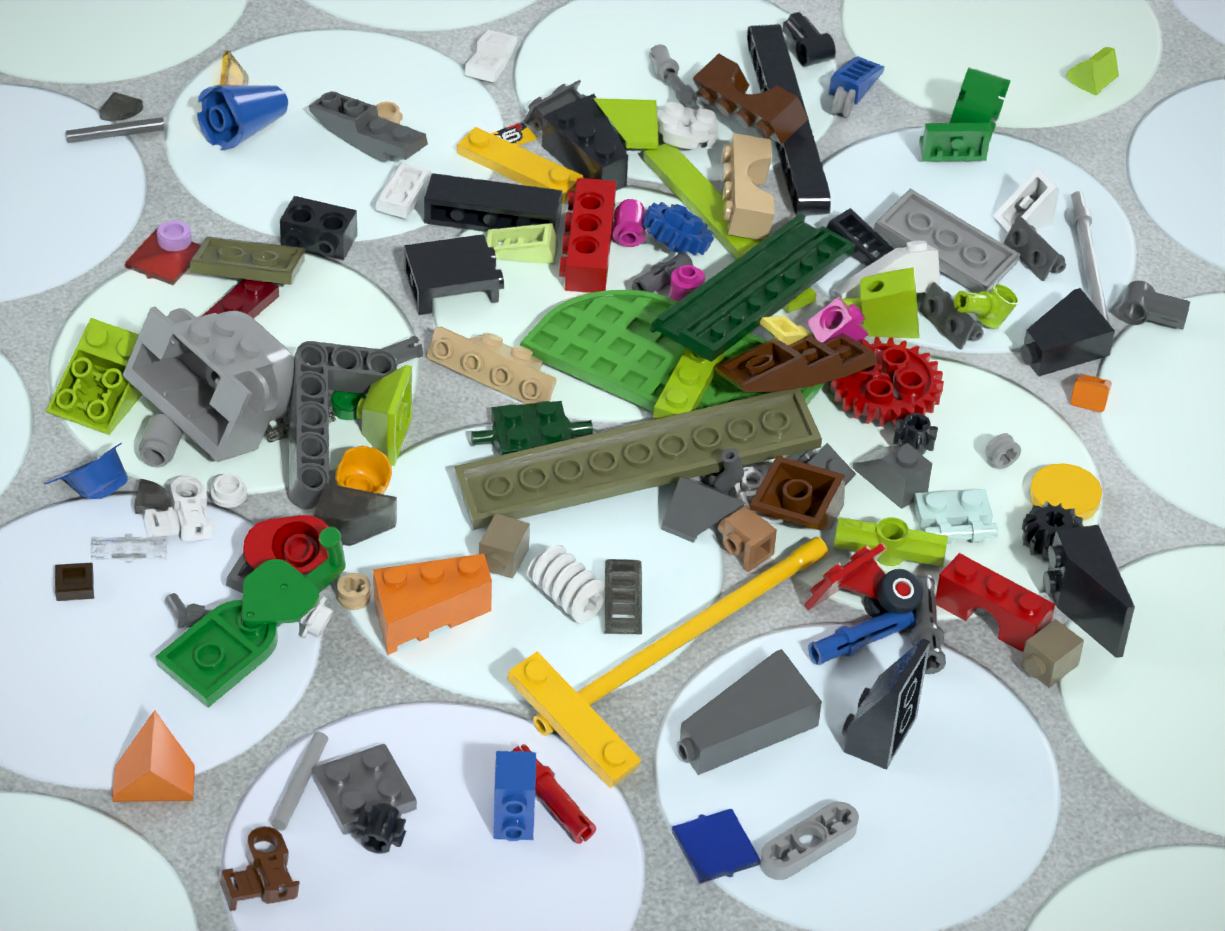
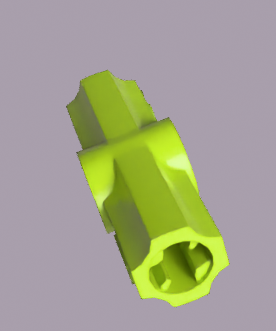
M839 517L834 548L857 552L866 545L873 549L880 543H883L887 549L876 560L882 565L896 566L907 560L943 567L948 536L909 529L906 522L895 517L884 518L878 524Z

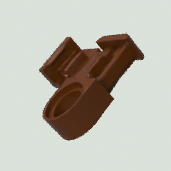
M268 826L253 829L247 838L246 857L249 865L246 866V870L234 872L233 868L221 871L220 885L230 911L236 910L237 901L261 897V893H263V902L266 904L292 900L298 897L300 880L293 882L287 868L289 851L282 834L275 828ZM264 841L273 844L276 849L271 852H261L254 845ZM231 877H233V879H234V883H235V886H236V889H237V890H235V888H234V886H233ZM283 888L284 892L279 893V889Z

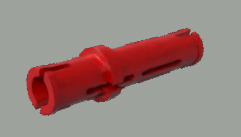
M521 744V748L517 746L512 750L532 752L526 744ZM536 758L535 794L566 828L576 843L581 844L583 840L586 842L594 835L597 828L596 825L554 778L555 773L549 766H544Z

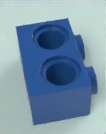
M496 751L493 839L509 841L534 839L536 752Z

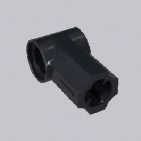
M801 12L790 14L789 18L783 22L782 31L795 46L797 59L803 67L823 63L835 58L836 47L832 36L829 33L820 34L810 20L803 16Z

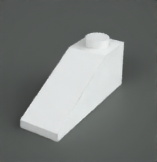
M927 241L907 242V247L892 250L833 288V296L836 298L861 297L860 280L863 277L914 267L916 293L928 292L932 282H936L940 286L939 252L934 247L927 245Z

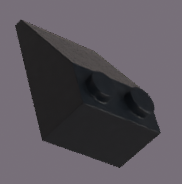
M1099 524L1056 530L1053 546H1050L1048 549V571L1043 574V584L1046 593H1051L1056 607L1115 658L1123 657L1135 605Z
M923 638L882 672L871 689L866 687L863 690L858 702L857 713H850L842 729V735L846 736L844 753L885 770L888 769L918 717L930 647L929 640Z

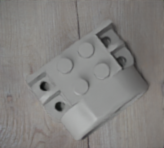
M154 306L149 309L123 377L217 462H221L257 450L269 423L289 414L294 377V357L278 339L254 318L243 312L228 311L196 317L185 308H177L170 311L166 316Z

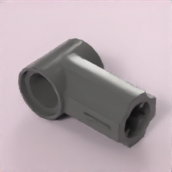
M1137 280L1127 285L1119 308V315L1123 321L1131 325H1141L1146 321H1151L1183 330L1191 301L1156 293L1153 286L1149 283Z

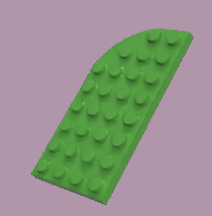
M638 290L599 291L565 301L549 311L520 342V346L533 352L532 356L543 360V363L654 412L656 402L686 347L658 331L650 332L652 321L676 304L677 301L656 293ZM749 333L727 350L721 363L767 342V340ZM715 373L696 410L772 392H743ZM825 383L800 388L807 405Z

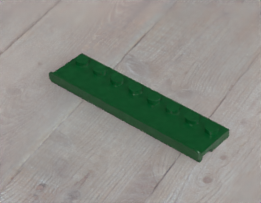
M800 213L652 321L650 332L658 331L693 351L697 356L712 362L760 326L762 317L773 316L853 254L856 244L824 226L816 229L804 222L806 216Z

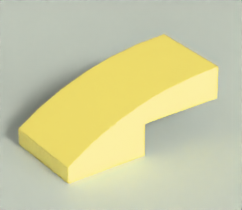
M786 316L762 317L760 325L766 331L786 345L795 343L809 335L816 339L802 325H795Z

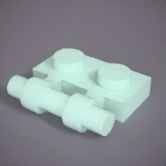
M986 489L915 493L913 504L919 527L923 529V532L948 536L947 544H951L952 540L968 539L972 543L984 542V538L998 537V527L996 523H992L993 513Z

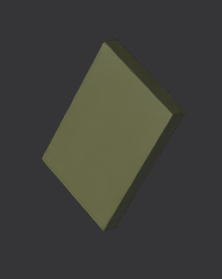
M207 236L190 261V273L291 285L305 261V249Z

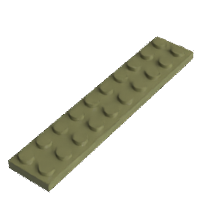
M798 388L754 396L454 466L455 477L473 529H479L489 526L495 513L514 519H521L677 482L680 477L690 479L724 471L725 468L721 455L727 449H736L739 452L742 466L775 459L777 455L783 457L821 448L822 437L802 392Z

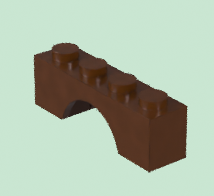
M720 53L692 77L698 88L696 93L704 104L716 106L723 115L735 117L746 128L751 126L765 139L771 138L783 144L809 119L798 97L779 86L758 94H746L750 85L739 64Z

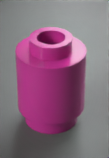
M636 199L622 201L614 212L613 237L618 244L624 247H636L646 239L647 227L643 226L644 221L642 219L647 210Z
M692 265L676 268L671 274L670 298L679 302L705 283L704 272Z

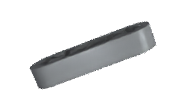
M834 802L768 841L762 848L760 862L762 872L774 880L788 879L850 841L857 833L858 811L849 803ZM804 835H813L821 843L816 846H806L800 842L799 838ZM787 856L786 862H783L781 859Z

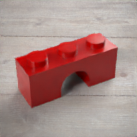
M958 553L939 574L936 591L937 606L964 621H967L977 608L988 611L998 622V639L1021 652H1024L1025 642L1052 622L1055 609L1053 602L961 553Z

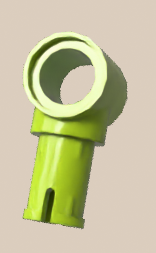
M997 283L990 291H981L979 293L959 291L955 295L953 302L955 308H958V312L974 313L983 324L990 328L998 329L1018 305L1019 298L1009 287Z

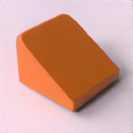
M1082 373L1078 374L1070 401L1071 405L1103 412L1113 382Z

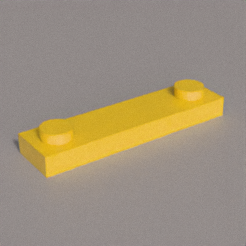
M476 126L457 144L458 155L526 186L563 190L562 203L564 204L568 201L569 191L576 190L577 178H583V175Z
M538 651L509 670L506 679L610 789L639 768L642 760Z

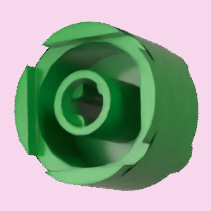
M968 67L949 123H990L991 141L997 124L992 122L991 119L998 121L1004 99H1000L999 96L1006 97L1011 80Z

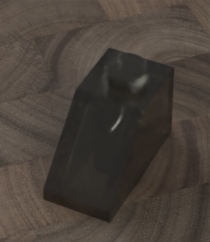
M326 483L313 516L323 520L328 527L337 528L341 535L342 545L352 546L396 527L397 497Z

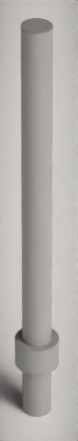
M1075 191L1071 194L1073 206L1071 218L1073 226L1078 231L1092 303L1109 322L1090 228L1092 224L1091 211L1086 207L1083 192Z

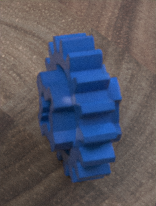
M653 202L651 206L649 205L642 219L644 221L643 226L649 228L648 233L652 234L655 240L662 242L671 251L676 253L682 252L685 254L688 251L693 256H696L697 253L704 255L714 239L712 236L713 231L707 229L708 225L703 223L701 217L695 216L682 205L672 204L668 207L664 202H660L659 205Z

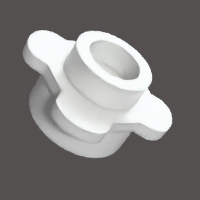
M323 597L318 606L316 605L302 617L300 623L306 625L302 637L306 638L309 632L319 637L324 631L334 612L325 606L326 597Z

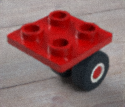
M880 543L873 549L866 545L849 558L851 561L844 566L838 563L822 576L824 579L809 590L812 596L804 606L809 611L843 588L866 596L864 608L872 618L886 612L906 614L913 611L921 603L923 588L919 579L910 571L894 569L886 574L876 562L878 557L887 549L883 543Z

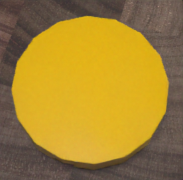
M1067 463L1051 464L1041 468L1033 476L1030 487V500L1032 505L1040 507L1047 501L1052 506H1058L1062 503L1064 509L1075 508L1076 516L1083 518L1084 521L1091 518L1099 510L1103 491L1099 480L1084 468Z

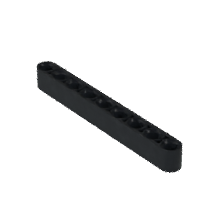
M749 25L747 28V45L760 93L779 86L797 96L806 112L781 25ZM808 119L783 144L774 140L796 216L800 213L804 216L829 214L831 210L828 182Z

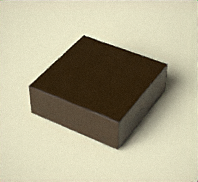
M93 562L55 565L56 601L94 599Z

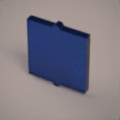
M732 808L708 816L700 814L698 819L672 826V833L699 884L723 876L732 878L734 873L759 866L761 863L756 850Z

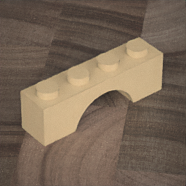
M733 133L730 145H724L721 163L725 164L722 173V182L725 183L722 201H726L723 210V220L728 221V235L762 241L769 236L775 215L774 195L761 190L756 185H764L772 160V143L770 139Z

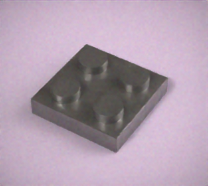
M385 743L312 768V778L343 835L357 831L358 828L355 825L361 810L370 812L372 806L378 803L394 806L400 811L401 815L417 809V799Z

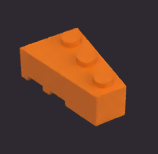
M484 553L373 569L374 603L387 655L398 651V645L416 638L420 642L429 638V632L446 625L449 628H453L491 611L492 579Z

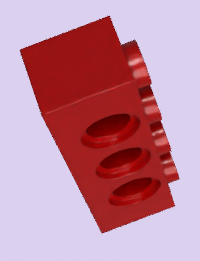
M577 178L576 190L569 191L568 211H573V213L566 212L565 232L570 233V235H563L562 254L567 255V257L561 256L559 277H565V291L585 293L606 291L617 181Z

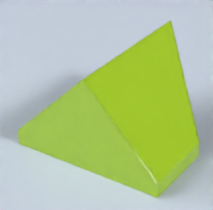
M593 98L621 134L622 139L625 140L626 148L658 149L657 100Z

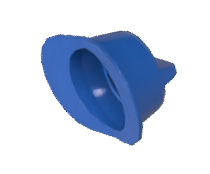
M119 443L94 461L44 482V485L64 478L83 497L102 499L109 496L128 481V475L116 450L123 443Z

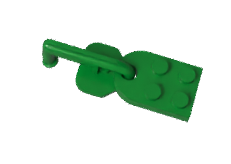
M328 527L320 533L319 542L326 548L328 559L306 577L284 560L272 559L262 563L245 577L243 600L229 601L210 611L155 656L157 666L209 708L271 656L278 642L277 628L282 623L297 622L310 612L319 602V593L334 582L346 569L339 530L334 527Z

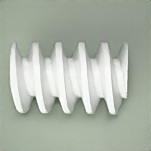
M557 544L550 547L548 550L537 555L528 566L527 577L533 580L537 587L543 589L547 596L552 597L557 605L562 606L567 614L572 615L576 622H588L596 617L604 604L602 596L605 590L604 582L601 579H595L594 573L586 570L582 562H576L573 554L566 553L563 545Z

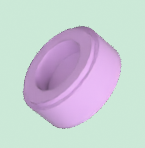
M171 220L161 224L157 229L159 246L167 251L186 249L192 241L191 228L188 224L179 220Z

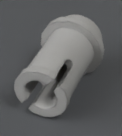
M663 44L654 45L650 49L652 52H649V58L655 66L654 71L657 78L666 81L670 73L678 75L679 64L675 59L671 58L668 48Z

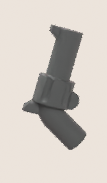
M670 73L666 81L675 91L676 99L684 107H693L695 110H698L700 108L696 103L698 95L689 84L685 85L676 73Z
M172 593L165 598V604L178 620V628H183L184 626L191 628L212 611L205 609L204 605L195 603L187 605L186 608L176 593Z

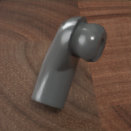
M727 449L722 453L721 458L725 470L715 472L716 477L710 474L709 484L711 487L727 493L743 478L744 470L739 452L736 449Z

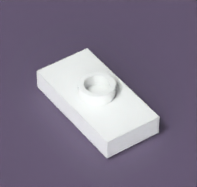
M401 162L377 199L376 211L407 219L429 184L431 170Z

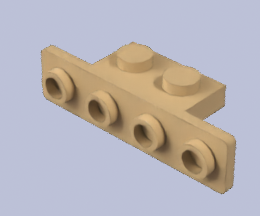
M442 326L435 328L427 353L428 359L526 404L550 401L557 382L555 377L540 371L543 360L532 356L533 352L522 346H509L503 343V338L496 334L485 332L483 335L467 338Z

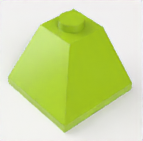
M404 365L371 384L366 399L360 398L357 408V419L362 420V435L373 448H377L388 457L391 466H395L412 420V366Z

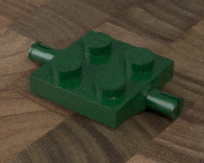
M543 401L520 405L509 404L492 407V430L471 431L472 446L494 444L501 456L570 440L572 436L593 434L592 420L570 422L565 416L562 401Z

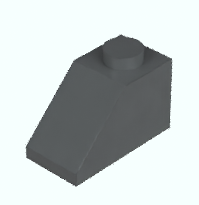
M905 443L879 448L853 463V469L899 508L903 509L914 502L915 493L928 492L933 463L910 444Z

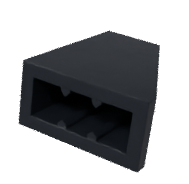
M1077 288L1026 329L1024 344L1021 347V355L1024 362L1030 365L1037 376L1040 377L1110 356L1115 330L1083 290Z

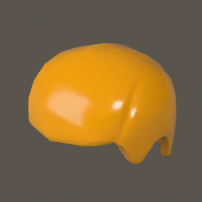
M363 445L349 448L344 452L335 472L334 481L336 482V488L341 495L351 502L369 504L380 499L387 491L392 477V466L388 457L377 448Z

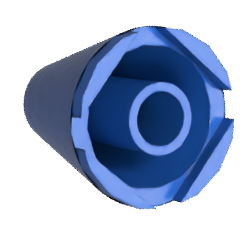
M213 85L203 89L199 95L197 103L202 102V112H198L197 117L202 133L208 142L213 146L218 144L222 147L220 150L225 151L235 148L284 116L288 109V97L277 85Z

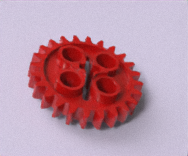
M875 337L874 344H869L868 341L862 339L861 344L874 351L878 364L847 377L830 381V392L835 393V402H843V411L854 409L853 418L856 419L861 415H865L867 424L871 423L874 419H878L880 427H884L886 421H891L896 427L897 420H904L909 414L919 413L925 415V412L933 413L935 405L940 404L944 381H942L943 371L938 370L939 363L937 361L929 362L931 355L929 352L920 355V346L917 345L911 349L906 348V340L896 345L892 337L888 339L887 343H882L878 337Z

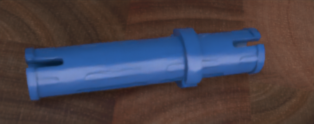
M912 611L906 614L886 612L850 628L842 626L837 628L833 635L809 643V656L815 665L818 664V666L842 655L849 657L856 654L858 648L906 628L913 627L915 623Z

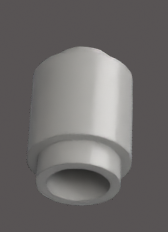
M165 414L152 416L139 444L142 461L151 467H164L173 459L183 430Z

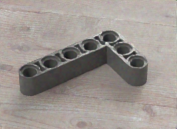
M305 341L297 347L294 355V377L289 403V495L291 501L299 508L312 509L321 502L329 482L328 390L367 394L371 384L397 370V359L389 351L317 341Z

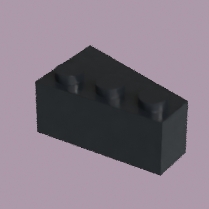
M594 93L544 115L542 121V147L563 166L583 175L585 179L617 181L616 191L627 186L628 154L608 117L593 99L597 98Z

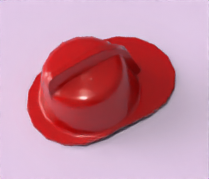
M312 515L275 518L259 522L248 531L244 539V556L247 563L254 570L268 560L280 559L289 563L301 574L313 571L328 559L326 548L319 542L320 533L325 528H328L323 520Z

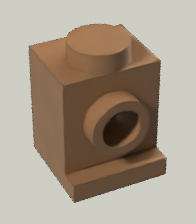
M746 505L721 520L718 530L723 534L722 545L732 555H736L744 561L743 569L747 572H750L774 555L777 529L750 510Z

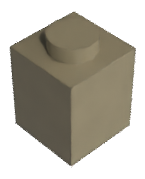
M495 513L479 542V554H485L490 573L514 578L529 550L530 523Z
M1055 619L1025 642L1021 667L1031 677L1038 679L1050 688L1079 665L1084 640Z

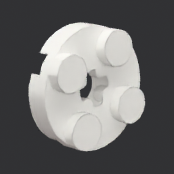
M677 102L667 103L665 110L657 113L658 132L663 134L662 141L680 148L698 149L699 143L707 141V147L713 145L717 140L719 125L715 121V112L708 109L695 110L685 108L684 105Z

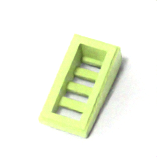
M552 223L490 229L487 231L486 241L488 247H494L496 259L544 264L555 263L558 241ZM499 241L504 242L503 245L498 246Z

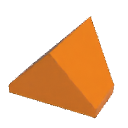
M156 710L152 712L115 765L113 802L193 801L195 764Z

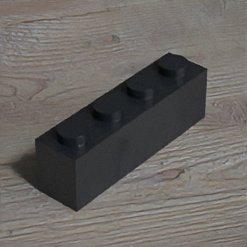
M432 173L424 197V224L487 232L490 229L552 223L557 235L562 216L563 190Z

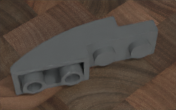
M330 91L324 93L318 100L309 105L310 112L335 135L359 151L384 163L394 156L407 160L428 145L426 133L380 118L377 106L359 99Z

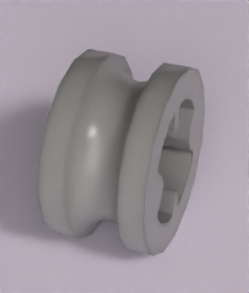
M839 86L833 100L832 114L837 115L841 112L844 117L848 118L853 109L856 91L851 89L849 92H846L844 87Z
M1002 433L988 443L985 454L993 461L997 468L1004 469L1012 465L1019 458L1022 449L1017 442H1014L1010 434Z

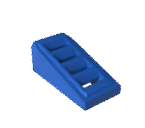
M856 56L831 76L829 94L835 96L839 86L844 87L846 92L853 89L856 91L854 104H858L883 74L885 66Z

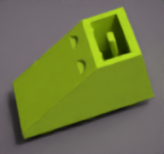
M90 318L46 412L110 435L143 395L123 377L139 334Z

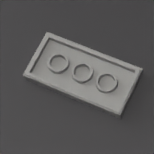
M911 188L875 222L873 228L875 232L901 248L907 247V242L927 241V245L934 247L939 252V271L975 293L990 291L1018 263L1021 255Z

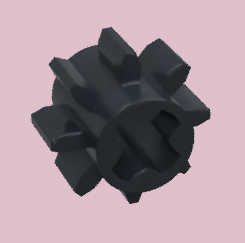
M909 414L904 420H897L893 444L908 443L922 455L925 454L926 450L933 452L938 427L930 426L929 417L923 414Z
M378 803L372 806L370 812L361 810L355 825L358 828L356 838L361 839L362 846L368 851L384 854L390 851L391 845L401 847L406 834L404 829L406 819L401 818L400 811L394 806Z

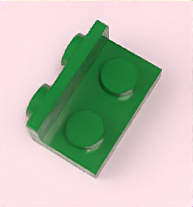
M925 123L924 136H920L919 139L922 160L934 162L987 161L991 137L990 123Z

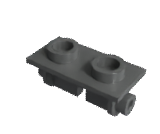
M579 79L570 85L563 83L550 96L546 98L544 96L537 97L528 106L529 112L523 121L524 124L533 120L534 128L537 131H542L544 115L586 97L585 94H580L577 90L582 81Z
M1018 215L1004 243L1021 254L1020 259L1041 281L1046 280L1049 272H1063L1067 266L1065 257L1059 254L1036 231L1033 225H1030L1021 215Z
M932 282L919 311L959 350L963 349L967 340L973 339L978 341L984 335L982 324L979 321H975L968 313L958 312V308L954 306L951 294L944 291L936 282Z

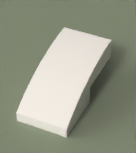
M487 30L477 42V52L466 63L465 76L494 83L512 55L517 43V36Z

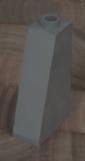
M783 649L777 650L681 723L680 741L677 742L679 755L685 763L691 764L698 775L818 727L822 700Z

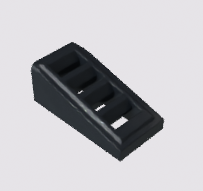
M852 208L847 209L830 220L826 226L829 230L855 243L856 245L851 256L866 266L871 265L894 250ZM878 251L881 254L875 257L872 253Z

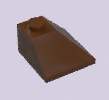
M777 455L750 503V510L816 530H831L844 506L845 475Z

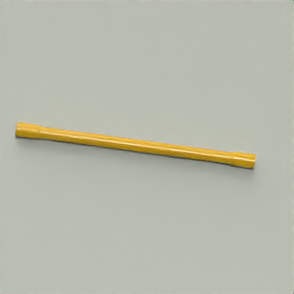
M814 537L792 551L782 561L584 686L577 693L591 706L799 571H804L827 556L828 548L826 543L821 538ZM540 714L533 717L536 729L543 736H548L555 731Z

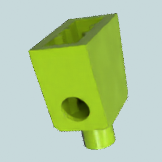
M914 267L863 277L860 280L861 297L841 298L848 306L854 303L866 318L863 321V325L869 333V337L920 338Z

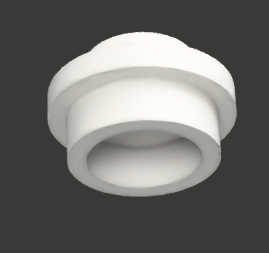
M234 474L219 476L211 487V499L221 507L231 508L239 506L246 500L248 495L247 486L239 476Z

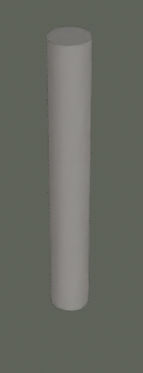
M322 732L314 733L271 821L273 828L280 831L286 829L310 780L312 768L316 767L329 740L326 734Z

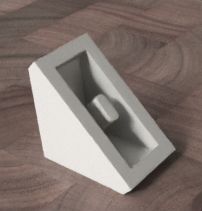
M1037 168L993 216L1008 232L1018 215H1021L1036 230L1052 225L1060 189L1040 168Z

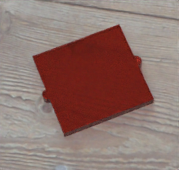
M156 228L125 262V268L144 274L147 279L154 278L174 285L190 268V261L201 245L191 241V244L184 250H164L158 244Z

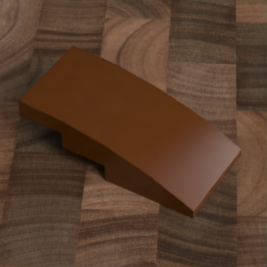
M843 333L824 343L810 335L790 345H786L777 338H773L714 368L717 374L743 392H778L812 387L844 378L876 365L878 362L873 350Z

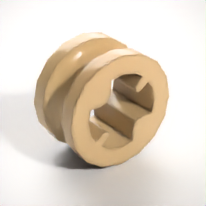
M348 573L339 579L337 594L338 602L342 607L349 610H360L370 603L371 583L368 577L360 573Z

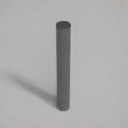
M163 117L65 130L67 143L160 131L165 130Z

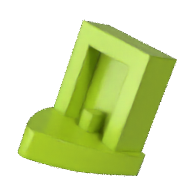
M1103 47L1089 59H1085L1072 67L1066 73V77L1078 88L1093 95H1098L1103 88L1119 77L1115 48Z

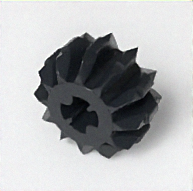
M1046 501L1042 507L1033 505L1029 514H1026V517L1023 519L1021 528L1023 530V545L1029 547L1031 555L1041 554L1045 561L1048 558L1049 547L1053 546L1056 530L1083 527V518L1076 516L1075 508L1064 509L1062 503L1058 506H1052Z

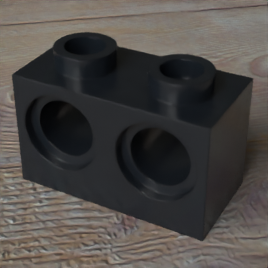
M295 195L279 220L281 245L304 248L305 252L343 261L358 236L357 210Z

